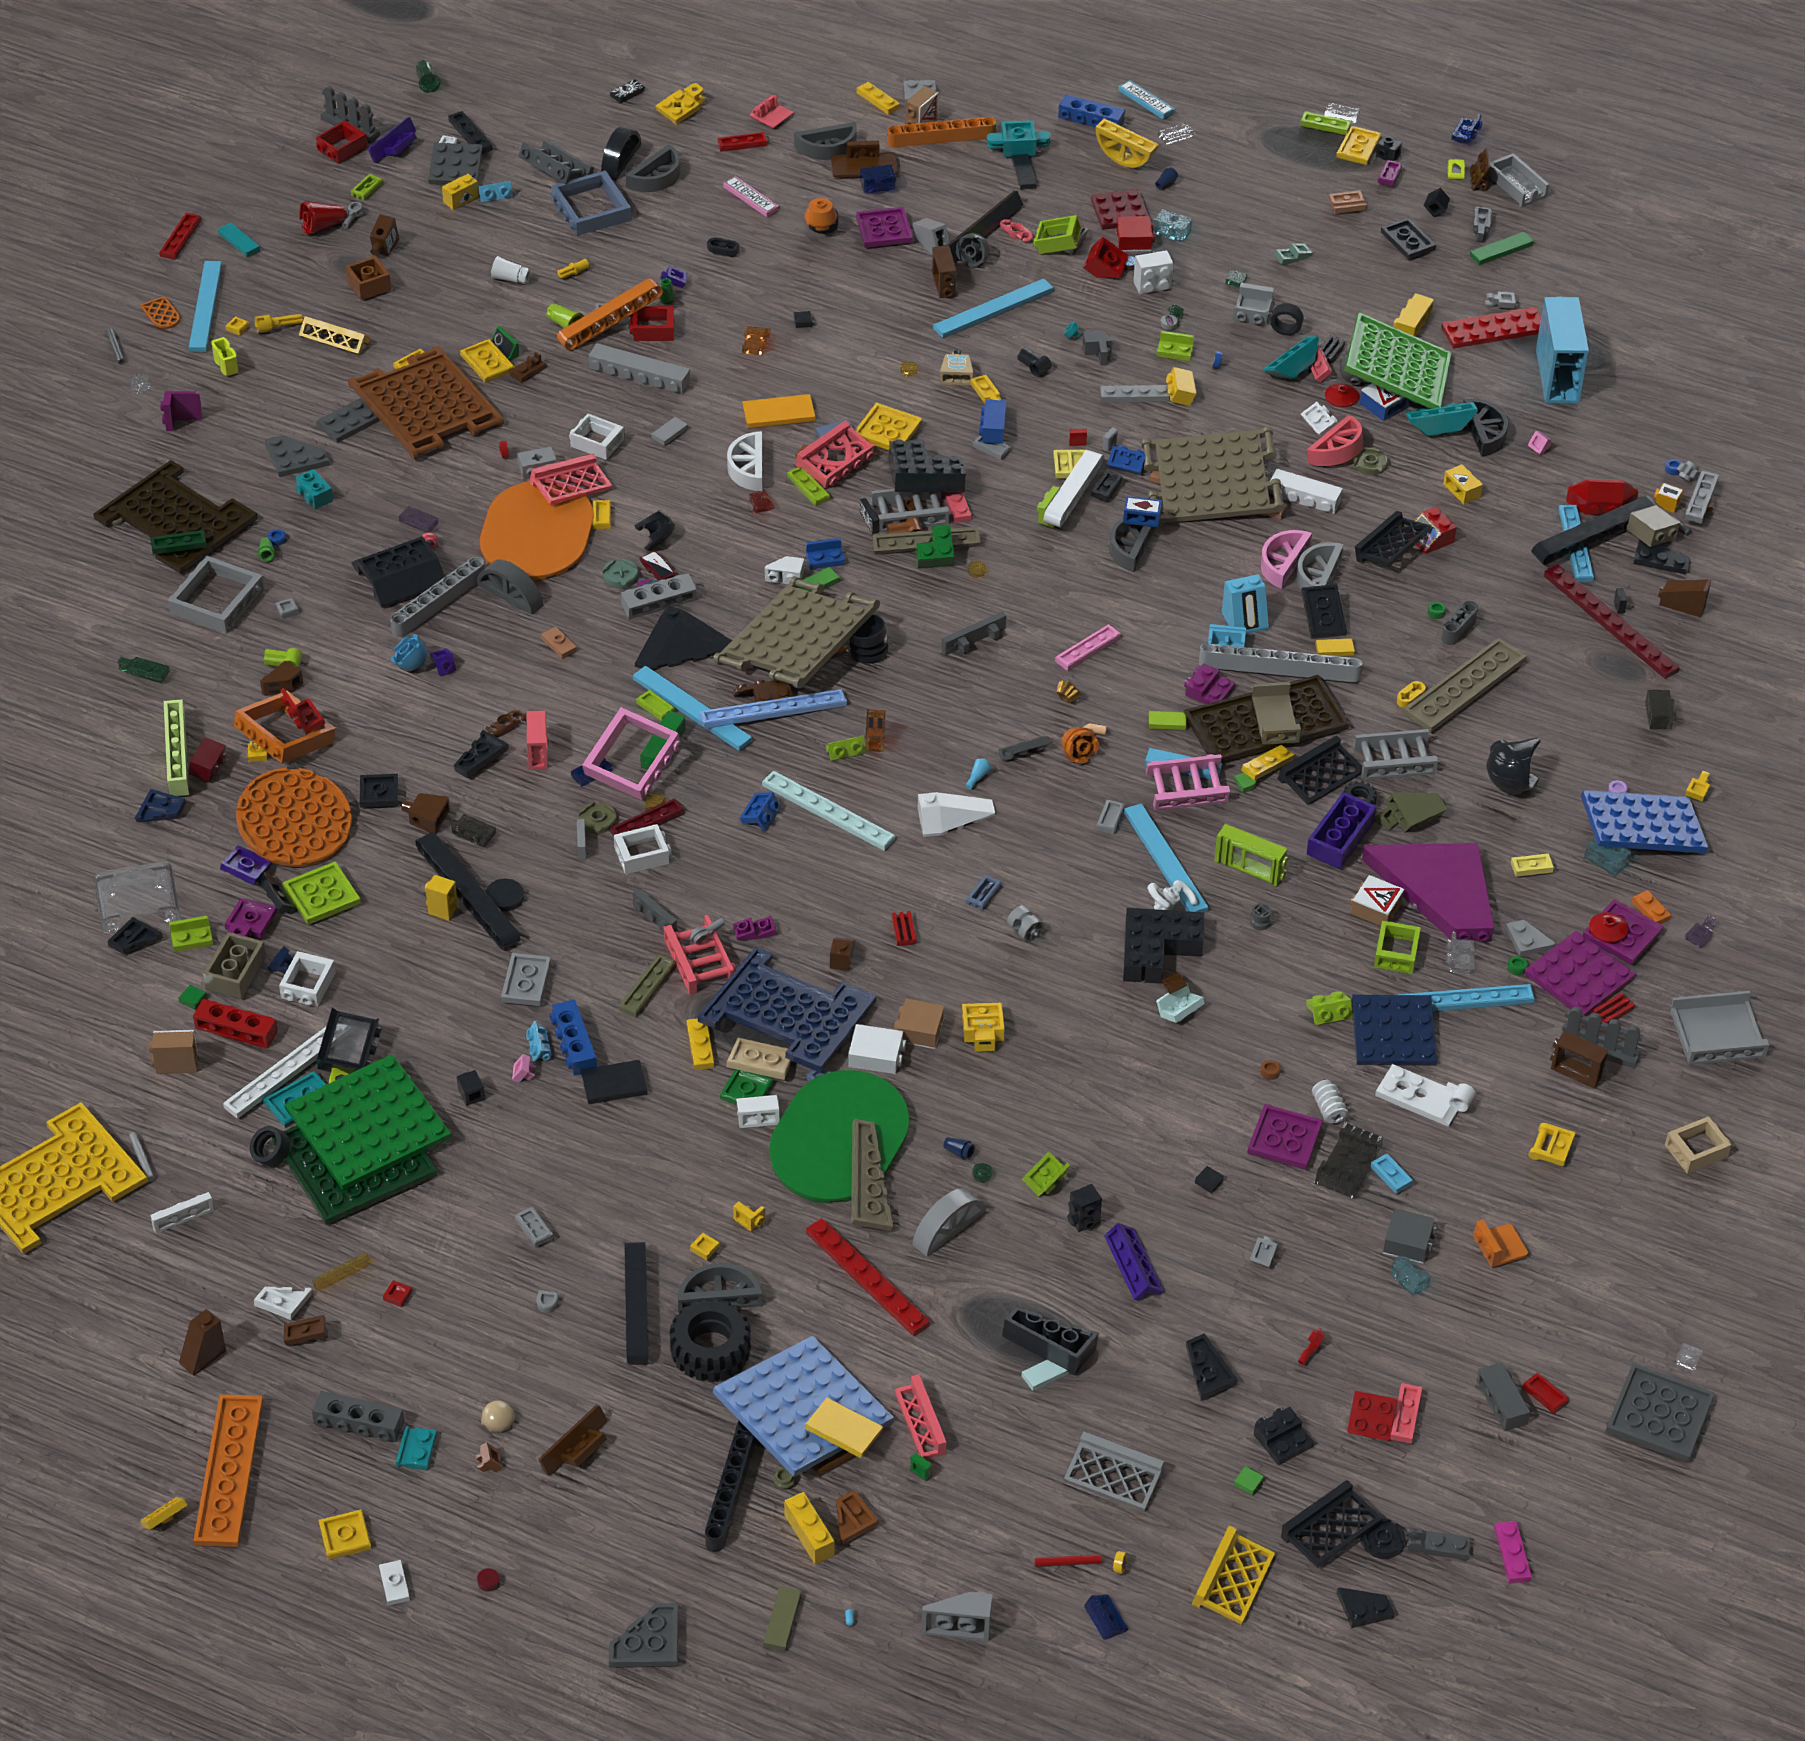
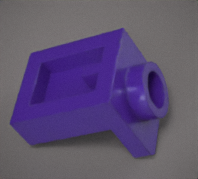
M669 265L666 271L663 270L660 279L668 278L672 284L683 288L686 284L687 273Z
M447 648L430 653V658L436 665L440 676L456 671L453 654Z

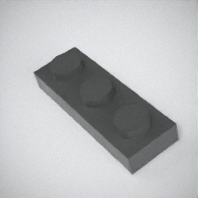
M640 889L633 892V906L637 911H641L646 915L648 920L657 924L663 932L664 927L668 925L672 926L674 932L677 931V920Z

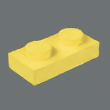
M1549 853L1511 858V865L1516 877L1553 873L1554 867Z

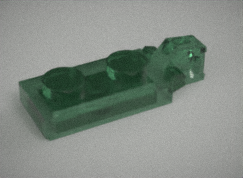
M120 657L118 660L119 670L159 683H163L170 672L168 665L139 657L134 659Z

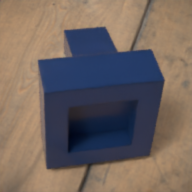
M283 946L267 968L273 972L277 970L285 974L288 967L284 963L290 966L293 960L288 954L290 950Z

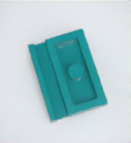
M405 1426L396 1459V1467L406 1466V1468L427 1471L437 1436L436 1430L416 1427L415 1429H410L409 1426Z

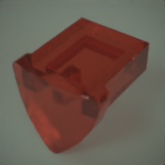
M766 490L749 494L754 513L774 509V505Z

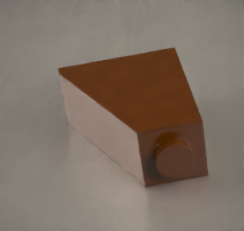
M1712 580L1667 581L1665 587L1660 588L1658 597L1661 598L1659 605L1701 618L1706 607Z
M205 1309L190 1321L179 1364L193 1376L226 1351L221 1320L208 1309Z

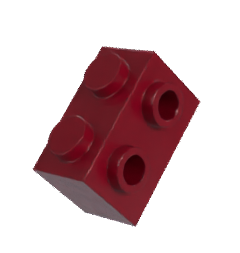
M205 737L190 761L188 774L209 782L212 776L217 775L220 763L223 764L227 757L225 753L226 745Z

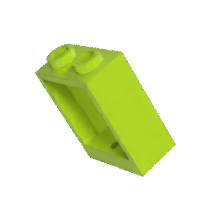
M1074 215L1040 221L1036 231V238H1034V246L1038 249L1039 254L1077 248L1082 230L1078 216ZM1066 233V235L1048 238V236Z
M1382 921L1374 968L1413 974L1421 927ZM1384 936L1413 941L1411 955L1382 950Z

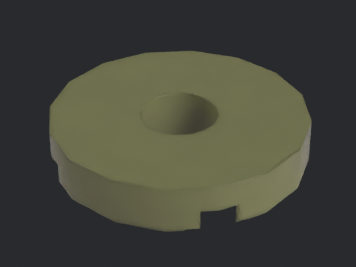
M1363 448L1353 458L1355 469L1366 475L1381 474L1388 465V457L1376 448Z
M595 802L589 803L579 812V819H584L585 831L589 833H605L616 824L615 809L603 802H600V804H595ZM595 816L602 817L600 819H594Z

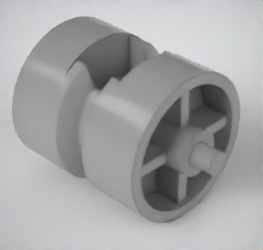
M1024 905L1015 908L1007 919L1008 925L1018 932L1026 942L1036 939L1044 928L1043 922Z

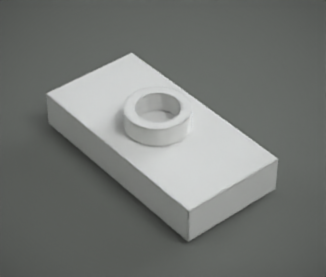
M401 1560L380 1564L379 1570L388 1606L410 1601Z

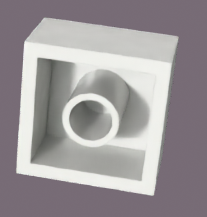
M1168 251L1135 256L1133 282L1139 294L1171 289L1173 261Z

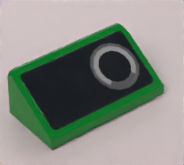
M497 326L491 341L509 361L519 357V343L501 326Z

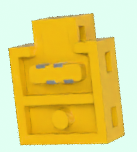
M1002 1003L962 1004L964 1042H974L975 1052L995 1051V1041H1004Z

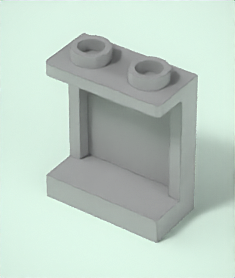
M1241 283L1237 304L1234 307L1233 321L1266 326L1273 301L1274 288Z

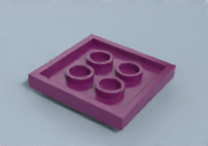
M904 207L856 212V220L865 248L913 242V235Z
M1614 899L1603 912L1617 914L1626 921L1628 925L1626 937L1619 942H1603L1591 934L1589 927L1583 932V936L1598 947L1632 965L1663 932L1664 926Z
M1264 1104L1248 1146L1247 1154L1306 1170L1323 1120Z

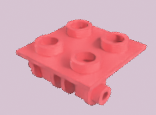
M770 95L769 98L755 106L749 116L775 128L794 114V112L777 104L778 97L776 95Z

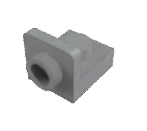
M1266 1236L1264 1238L1258 1237L1250 1257V1262L1270 1269L1274 1255L1279 1248L1278 1244L1275 1243L1276 1240Z

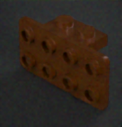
M879 140L847 142V155L831 156L833 177L897 175L895 154L879 153Z

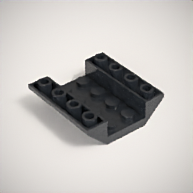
M423 536L351 562L358 575L364 574L373 586L374 598L381 608L422 594L445 577L437 555Z

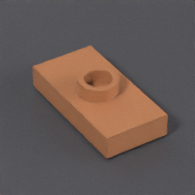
M556 626L541 634V639L562 659L577 651V646Z

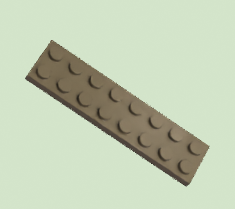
M1497 638L1403 709V714L1423 728L1428 729L1431 733L1526 661V655L1502 639Z

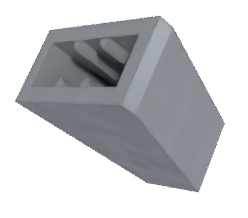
M928 218L913 223L916 239L931 255L932 247L946 246L950 243L946 224Z

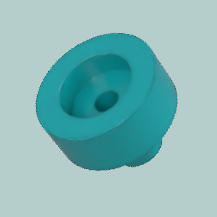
M1072 321L1066 327L1063 334L1067 338L1074 336L1077 339L1081 335L1077 331L1079 325Z

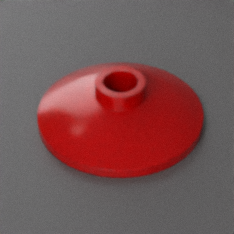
M1334 384L1326 389L1325 399L1333 406L1345 408L1353 406L1358 402L1359 393L1350 385Z
M1603 912L1591 918L1589 930L1596 939L1607 943H1614L1626 937L1628 925L1619 915Z

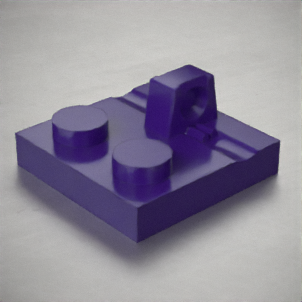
M238 845L221 863L220 870L255 885L263 873L271 867L272 862Z

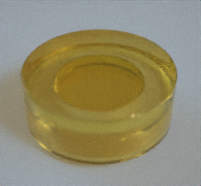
M913 361L903 362L900 366L901 374L908 377L914 376L917 373V364Z
M973 561L969 563L968 574L970 576L979 578L985 575L986 565L983 562Z

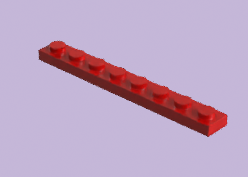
M823 1218L806 1228V1234L913 1337L930 1326V1321Z

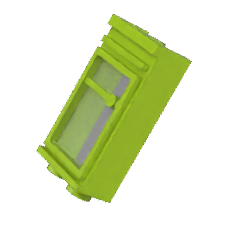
M1224 824L1217 835L1214 862H1222L1224 865L1227 864L1229 867L1271 884L1274 883L1275 887L1280 880L1283 881L1287 874L1285 867L1289 859L1287 857V848Z

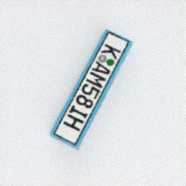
M1131 80L1120 85L1118 88L1119 92L1161 119L1174 114L1175 109Z

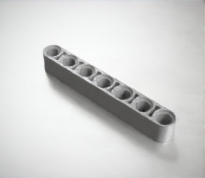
M480 557L469 559L395 612L390 618L392 634L397 637L405 636L476 585L477 576L485 569L484 560Z

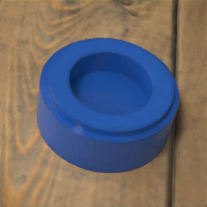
M1220 351L1215 352L1213 368L1220 367L1223 354Z
M1676 459L1668 460L1665 464V471L1670 475H1679L1680 472L1677 468L1681 462Z
M275 529L268 533V538L273 546H280L286 542V534L283 530Z

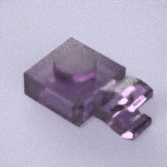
M1708 915L1702 925L1696 923L1686 933L1685 939L1702 948L1712 938L1713 932L1711 930L1715 926L1713 923L1716 918Z

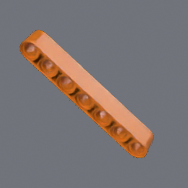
M982 117L894 125L888 128L887 144L891 147H904L987 139L989 133H996V119Z
M646 279L559 331L557 340L567 350H573L661 297L663 289L653 279Z

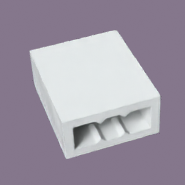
M856 1024L849 1050L848 1067L896 1074L897 1066L901 1067L903 1055H900L901 1051L904 1052L906 1047L903 1031Z

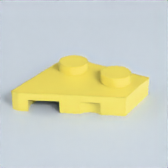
M1054 450L1055 478H1068L1086 450Z

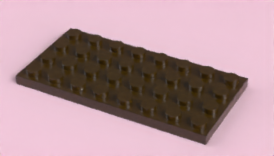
M1319 675L1290 682L1289 696L1296 724H1300L1301 728L1299 742L1349 729V722ZM1252 692L1184 710L1186 720L1206 754L1221 755V763L1271 750L1280 745L1294 744L1262 745Z

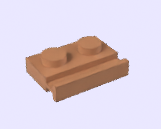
M1360 190L1329 194L1328 200L1335 214L1366 210L1367 204Z

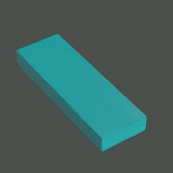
M231 222L217 229L221 237L246 257L260 251V246Z

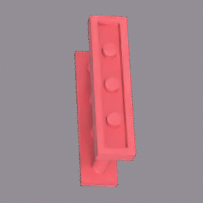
M705 915L704 926L702 927L706 928L714 921L711 922L709 916ZM671 925L664 927V940L673 960L676 961L677 969L689 995L697 993L699 982L727 975L729 979L736 971L734 963L730 962L716 933L717 929L709 936L710 940L698 945L692 944L684 947V945H680V940L690 938L693 929L678 933L677 931L674 932ZM714 947L716 954L694 960L686 958V954ZM720 961L722 964V968L700 974L693 973L692 971L695 967Z

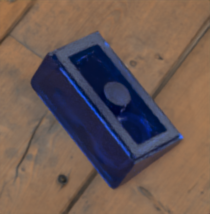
M1108 1594L1091 1595L1084 1607L1101 1637L1107 1640L1127 1632L1128 1627Z

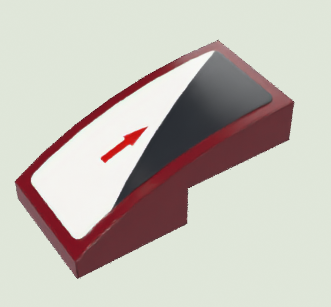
M656 551L648 553L639 559L648 573L652 572L658 582L663 579L673 578L676 574L667 561Z

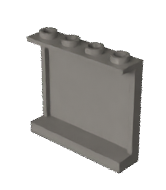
M1750 991L1673 998L1670 1012L1688 1065L1766 1058L1769 1043L1767 1039H1762L1749 1004Z

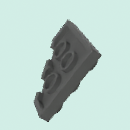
M282 435L265 439V445L279 477L330 466L325 449Z
M655 1603L649 1608L648 1613L629 1625L620 1637H615L609 1643V1667L677 1666L678 1603Z

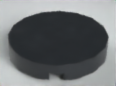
M498 879L491 882L485 891L501 911L515 909V906L520 905L524 899L523 887L513 879Z
M1382 1518L1380 1524L1361 1536V1544L1365 1551L1379 1559H1390L1402 1552L1405 1545V1532L1398 1523L1395 1524L1388 1518Z

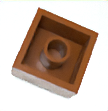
M376 256L345 266L347 282L360 300L391 290L390 274Z

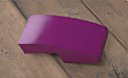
M772 916L754 922L750 917L733 924L737 940H755L777 935Z

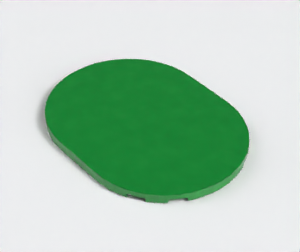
M855 1070L826 1073L808 1082L797 1092L772 1133L769 1155L775 1175L788 1190L810 1201L830 1203V1201L846 1202L852 1200V1123L854 1119L874 1122L878 1150L881 1157V1171H883L885 1176L902 1148L909 1129L908 1108L899 1091L889 1082L876 1075Z

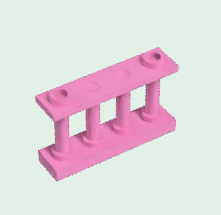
M1210 754L1203 757L1147 763L1146 776L1154 775L1158 794L1154 796V810L1228 802L1230 795L1229 786L1220 785L1217 768H1220L1221 755ZM1209 769L1213 784L1212 788H1202L1198 770ZM1191 771L1194 790H1184L1180 772ZM1161 774H1173L1177 792H1165Z

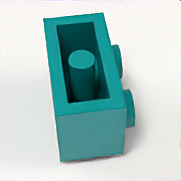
M314 469L296 476L295 489L297 493L301 494L307 504H311L314 509L333 502L332 488Z

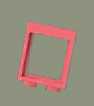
M527 711L529 770L548 769L545 711Z

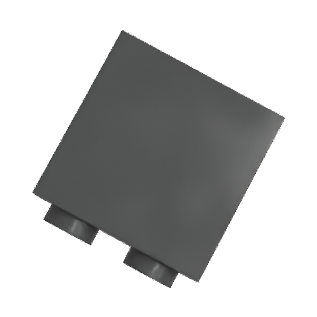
M1394 1208L1385 1238L1383 1254L1424 1263L1425 1256L1431 1253L1433 1243H1430V1239L1435 1238L1437 1227H1433L1435 1218Z

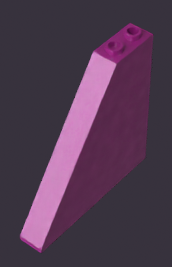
M1478 843L1364 845L1362 861L1386 882L1403 888V897L1411 905L1413 903L1416 904L1417 910L1453 942L1492 941L1494 925Z

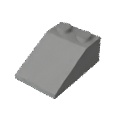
M981 1591L967 1592L923 1606L921 1634L988 1641L992 1594Z

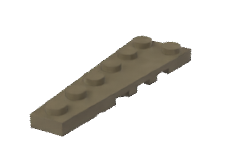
M854 1119L852 1123L851 1224L891 1231L893 1222L890 1206L887 1204L886 1199L887 1190L884 1188V1173L881 1171L880 1166L881 1157L878 1150L874 1122Z

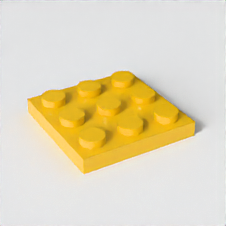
M875 403L855 431L870 444L873 443L877 447L889 450V441L897 439L909 441L921 426L922 418Z

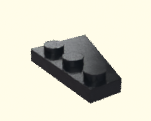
M1639 539L1633 564L1686 575L1690 558L1660 544L1649 547Z
M482 730L480 738L472 742L471 749L463 753L454 764V769L457 773L468 778L509 750L508 744Z

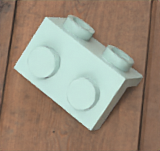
M1186 983V987L1172 994L1167 993L1156 1002L1160 1016L1177 1023L1204 1005V999L1201 996L1190 993L1188 983Z

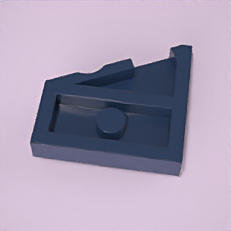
M150 789L135 816L136 822L178 818L186 804L185 798Z

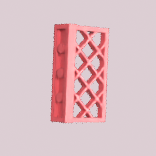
M594 454L534 468L530 476L531 485L537 486L549 505L612 489V484L597 465V458ZM595 471V472H596V475L591 474V473H588V472ZM580 475L582 477L579 479L573 476ZM584 477L593 479V482L585 481L583 479ZM565 479L566 482L564 483L558 480ZM572 481L578 483V485L576 487L568 484V482ZM599 481L604 483L605 485L595 484V482ZM544 483H550L551 485H550V487H549V486H545V485H542V484H544ZM553 485H556L563 488L562 490H558L552 487ZM580 485L590 487V489L580 488ZM565 489H569V490H572V491H575V492H574V493H567V492H564V491H565ZM550 493L557 494L559 497L552 498Z

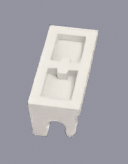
M777 1095L737 1099L739 1128L770 1126L779 1123Z

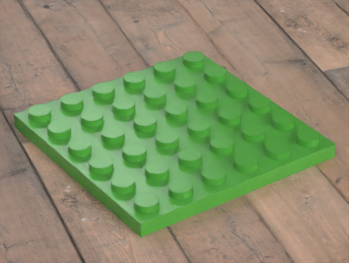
M1359 312L1356 317L1344 371L1350 375L1360 377L1366 382L1376 384L1382 389L1392 391L1398 396L1406 397L1414 403L1422 404L1428 409L1440 408L1451 352Z

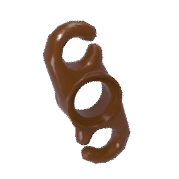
M513 710L507 714L500 715L497 718V722L490 725L491 728H496L497 730L491 732L489 731L490 727L486 726L485 731L495 737L510 732L515 724L521 722L520 719L514 717L520 715L521 720L524 721L526 714L521 710ZM502 722H510L509 725H501Z

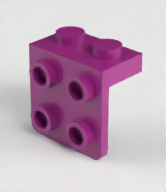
M165 391L164 400L160 402V409L164 411V414H162V424L166 425V431L174 430L175 420L202 419L199 392Z

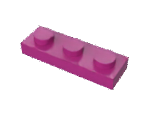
M1517 1521L1495 1523L1494 1530L1508 1583L1530 1582L1531 1573Z

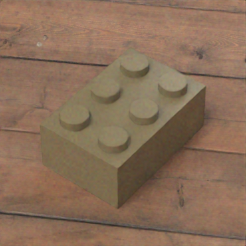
M228 932L203 973L205 989L242 999L266 958L264 941Z

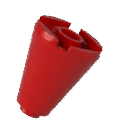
M304 201L299 207V220H303L304 225H301V228L305 234H313L340 224L347 218L346 209L340 205Z

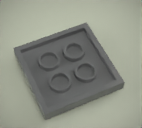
M434 143L428 178L429 184L446 185L466 174H469L478 181L483 150L482 145Z

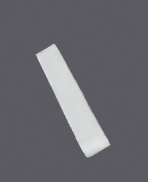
M1089 450L1084 452L1046 509L1043 522L1062 527L1101 468L1104 455Z

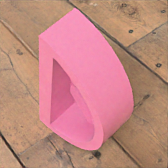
M1288 530L1273 535L1265 542L1262 548L1261 571L1271 584L1278 588H1283L1297 567L1301 554L1311 546L1312 533L1302 530ZM1284 547L1288 557L1276 554L1274 551ZM1268 557L1283 562V564L1272 566Z

